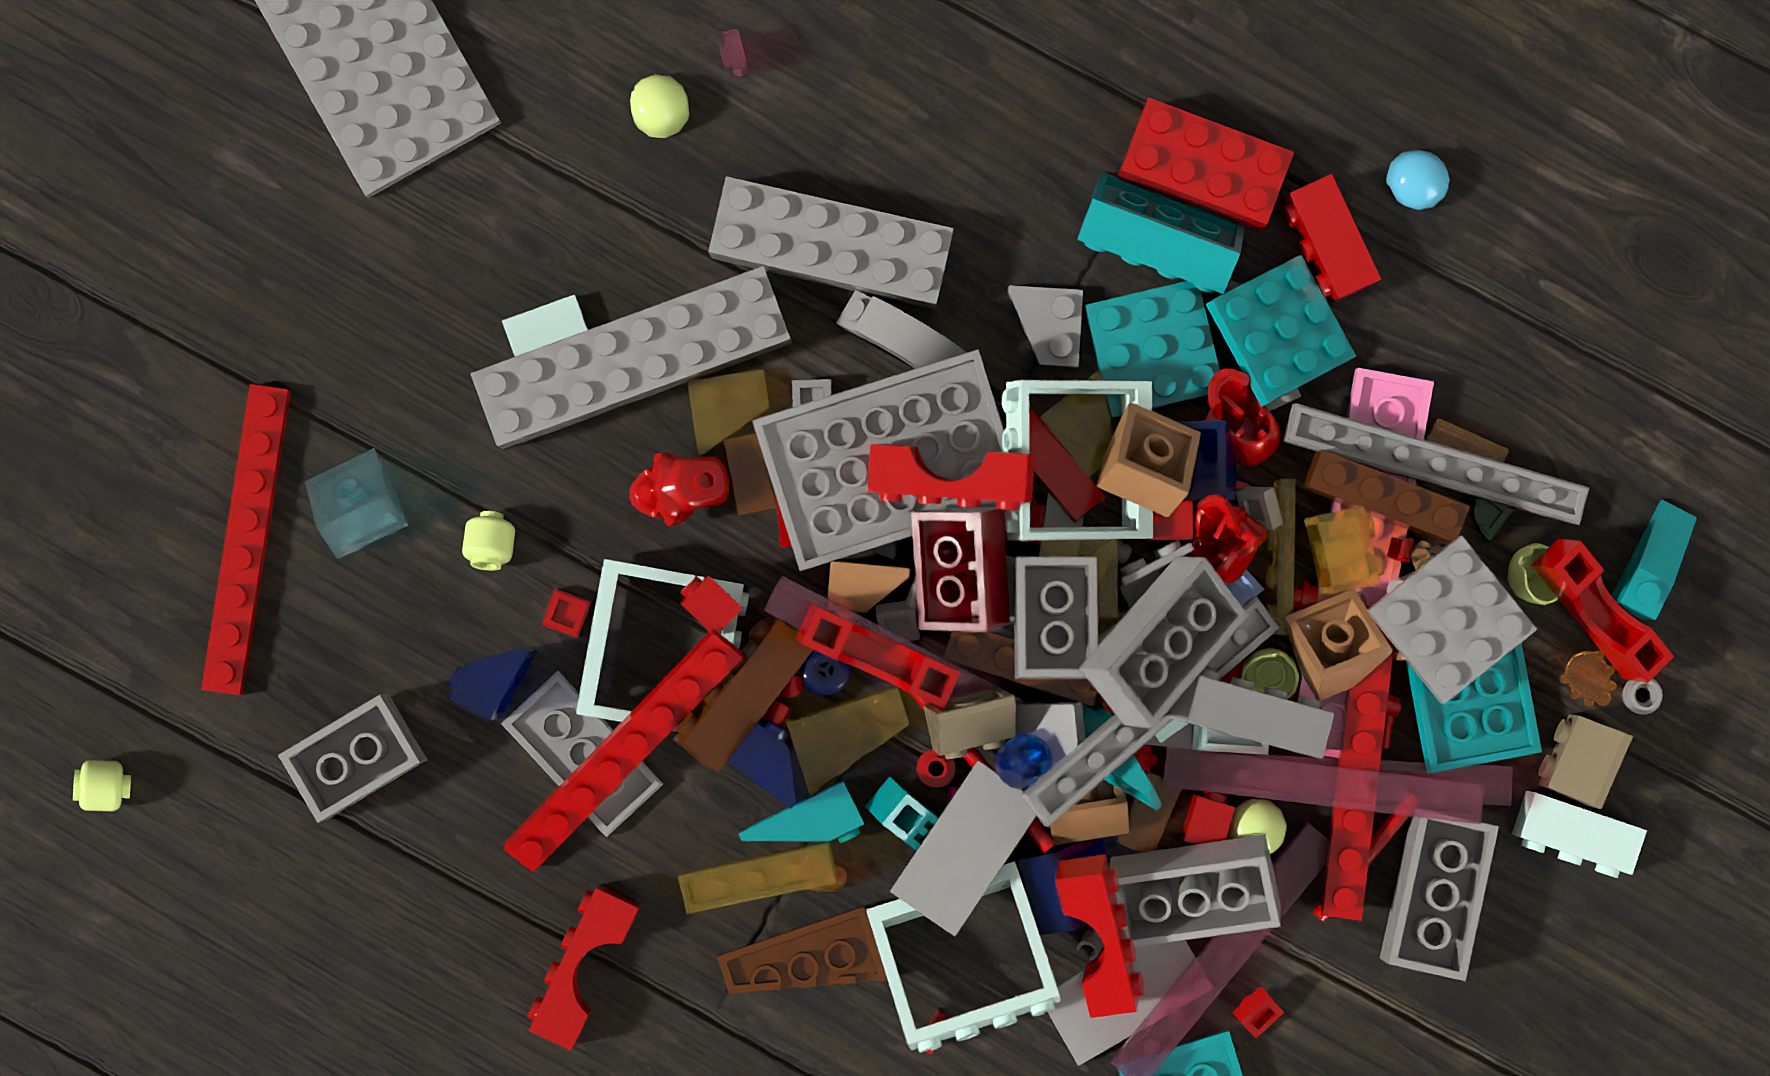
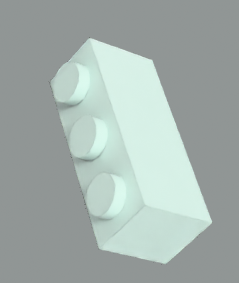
M1526 790L1512 835L1523 838L1521 846L1544 853L1545 847L1548 846L1560 851L1559 859L1580 866L1582 860L1586 859L1597 863L1595 871L1618 878L1620 871L1633 875L1647 830Z

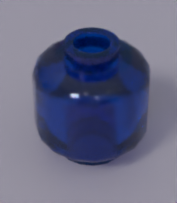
M813 650L800 666L801 678L805 686L819 695H832L841 691L848 683L851 675V665L816 650ZM824 662L829 663L826 667H819ZM831 666H833L834 668L832 675H830L829 669ZM819 671H824L827 677L821 676Z
M1029 732L1020 733L999 747L995 755L994 765L998 776L1006 785L1018 790L1027 789L1052 768L1053 756L1050 747L1041 737Z

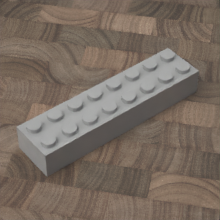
M762 266L470 374L497 447L504 450L792 344L765 268Z

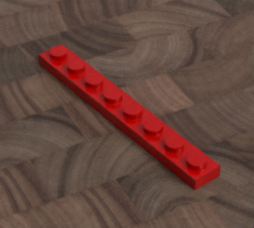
M254 384L249 386L201 690L233 695H243L291 396V391L287 389Z
M1382 630V634L1392 648V654L1353 688L1348 689L1346 693L1320 912L1322 916L1362 921L1394 651L1393 643Z
M712 628L506 840L504 850L534 872L743 659V652Z

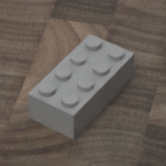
M1176 557L1081 665L1080 669L1124 725L1153 729L1244 622L1248 614L1206 558Z
M1416 807L1410 816L1380 959L1391 965L1466 981L1498 826Z
M1266 834L1111 857L1109 869H1116L1119 881V892H1116L1118 904L1124 903L1127 912L1128 924L1127 927H1124L1126 938H1132L1135 947L1280 927L1281 903Z

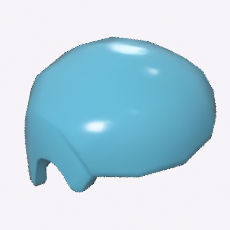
M1416 149L1403 152L1390 164L1386 177L1387 184L1390 186L1396 200L1404 206L1416 210L1434 207L1445 197L1449 188L1448 183L1450 182L1448 171L1438 156L1431 152Z

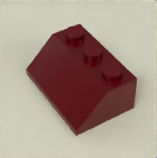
M981 506L911 512L918 629L988 632L1009 625L1010 609L1004 509Z

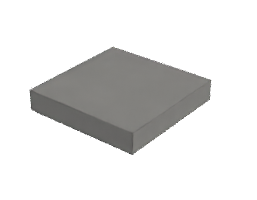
M1082 702L1015 703L1016 737L1013 738L1018 782H1036L1085 740Z

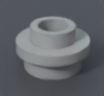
M1653 678L1648 683L1629 680L1623 688L1622 697L1624 704L1630 711L1636 714H1650L1660 706L1663 693L1659 683ZM1639 688H1644L1647 692V698L1643 702H1639L1636 699V691Z

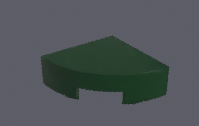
M1478 497L1474 498L1472 506L1475 526L1487 541H1491L1514 511L1507 505Z

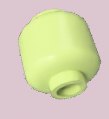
M482 511L480 517L467 521L462 554L467 560L471 561L470 565L480 570L495 571L501 569V565L511 560L515 528L510 522L503 519V514L495 511Z
M85 761L81 766V770L74 771L73 801H79L80 807L85 811H116L121 806L122 798H130L131 775H123V767L117 761Z

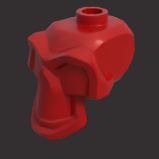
M1231 368L1222 369L1216 372L1210 379L1208 403L1211 410L1207 418L1201 422L1200 432L1205 437H1211L1222 450L1238 463L1251 467L1267 460L1278 448L1281 442L1280 427L1275 417L1266 408V405L1261 407L1249 385L1250 377L1243 372Z
M662 452L655 453L653 458L654 466L644 470L629 489L630 501L638 511L656 519L663 516L665 524L671 527L683 523L696 510L724 503L729 493V477L724 464L717 457L683 459L678 455Z
M1213 494L1206 496L1196 504L1198 508L1195 517L1196 535L1192 542L1194 550L1191 551L1190 557L1206 558L1224 584L1228 585L1236 582L1242 576L1257 552L1258 546L1266 540L1267 532L1266 527L1245 511V508L1233 506L1224 496Z

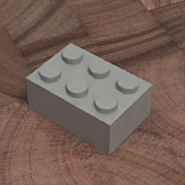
M1017 557L1014 560L1015 679H1088L1080 667L1098 647L1097 557Z
M389 694L376 696L278 755L318 823L328 820L427 761L426 756Z

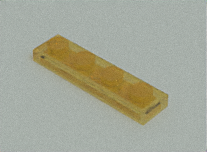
M1279 479L1274 481V490L1283 524L1273 530L1267 529V549L1273 550V565H1267L1266 586L1267 588H1272V604H1267L1266 610L1280 627L1272 635H1288L1284 617L1293 613L1296 479Z
M830 842L681 873L678 876L686 913L689 914L834 884L838 881V875Z

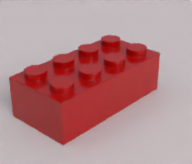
M1148 97L1117 178L1261 232L1269 221L1294 152Z

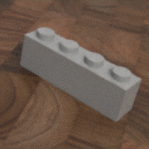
M1203 669L1172 705L1169 718L1323 759L1335 714L1321 710L1322 702L1298 696L1297 703L1288 701V692L1265 687L1264 694L1253 691L1255 683L1232 677L1230 684L1220 682L1221 673Z

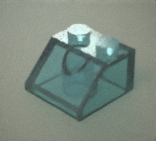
M375 448L305 481L316 528L337 559L357 552L364 546L385 536L392 535L399 529L408 526L402 503Z

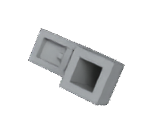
M857 290L853 293L836 322L843 329L883 348L915 369L967 353L955 343L912 316L874 296L871 298Z

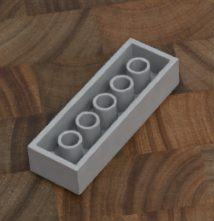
M726 176L708 252L712 259L751 268L764 266L765 271L847 290H857L861 293L936 310L954 228Z

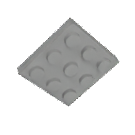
M1462 536L1457 537L1366 610L1441 704L1449 701L1537 630Z

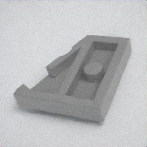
M1009 285L1008 295L1012 299L1038 365L1078 368L1083 290Z

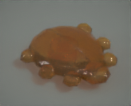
M1601 650L1596 652L1582 651L1573 655L1566 664L1565 673L1560 676V681L1563 684H1568L1572 689L1570 693L1572 699H1578L1580 696L1583 697L1584 704L1587 707H1592L1594 701L1600 706L1608 705L1611 700L1609 691H1614L1617 687L1616 683L1610 680V675L1614 674L1615 669L1612 665H1606V662L1603 660L1605 655Z

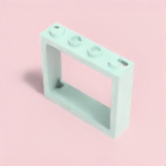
M1020 380L1006 382V390L1002 396V407L1006 413V429L1003 433L1002 445L1005 452L1029 453V394L1121 395L1122 418L1130 402L1152 411V381ZM1122 498V527L1030 528V502L1021 503L1020 510L1005 509L1004 511L1007 540L1153 538V511Z
M604 559L576 714L622 722L632 712L630 710L594 704L618 574L684 586L695 575ZM713 579L743 608L721 633L739 649L742 631H736L738 615L745 616L749 593L742 592L744 584Z
M1015 861L1002 866L983 896L1011 887L1044 988L916 1030L885 928L923 916V914L901 899L866 910L904 1034L911 1050L918 1048L919 1053L930 1049L933 1051L942 1046V1040L956 1036L957 1041L966 1040L979 1035L978 1028L994 1024L995 1029L1006 1027L1016 1023V1016L1031 1011L1032 1016H1039L1046 1011L1055 1009L1054 1004L1061 1002Z

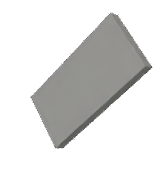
M557 671L501 723L558 786L614 730L605 719L576 714L579 691L560 671ZM642 761L588 818L607 837L664 783Z
M977 761L890 892L950 934L956 936L1036 817L1035 812L1022 797L1023 791Z
M1186 940L1135 947L1136 961L1133 962L1135 973L1141 972L1144 981V996H1139L1137 1012L1090 1018L1082 987L1084 970L1057 985L1061 1002L1055 1003V1009L1047 1012L1078 1066L1213 989Z

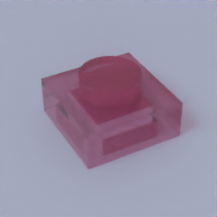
M738 28L723 32L726 44L719 45V50L724 68L732 66L734 77L750 74Z

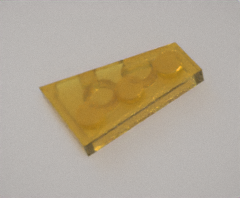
M897 686L786 720L810 796L821 789L822 785L837 774L840 775L850 768V765L869 751L872 752L909 725Z

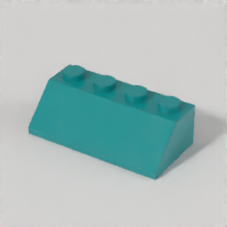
M1102 172L1077 240L1084 242L1088 248L1094 251H1109L1120 255L1122 260L1129 264L1137 266L1144 264L1155 268L1159 274L1166 278L1177 279L1179 277L1192 282L1201 291L1208 293L1216 291L1224 294L1241 254L1246 225Z

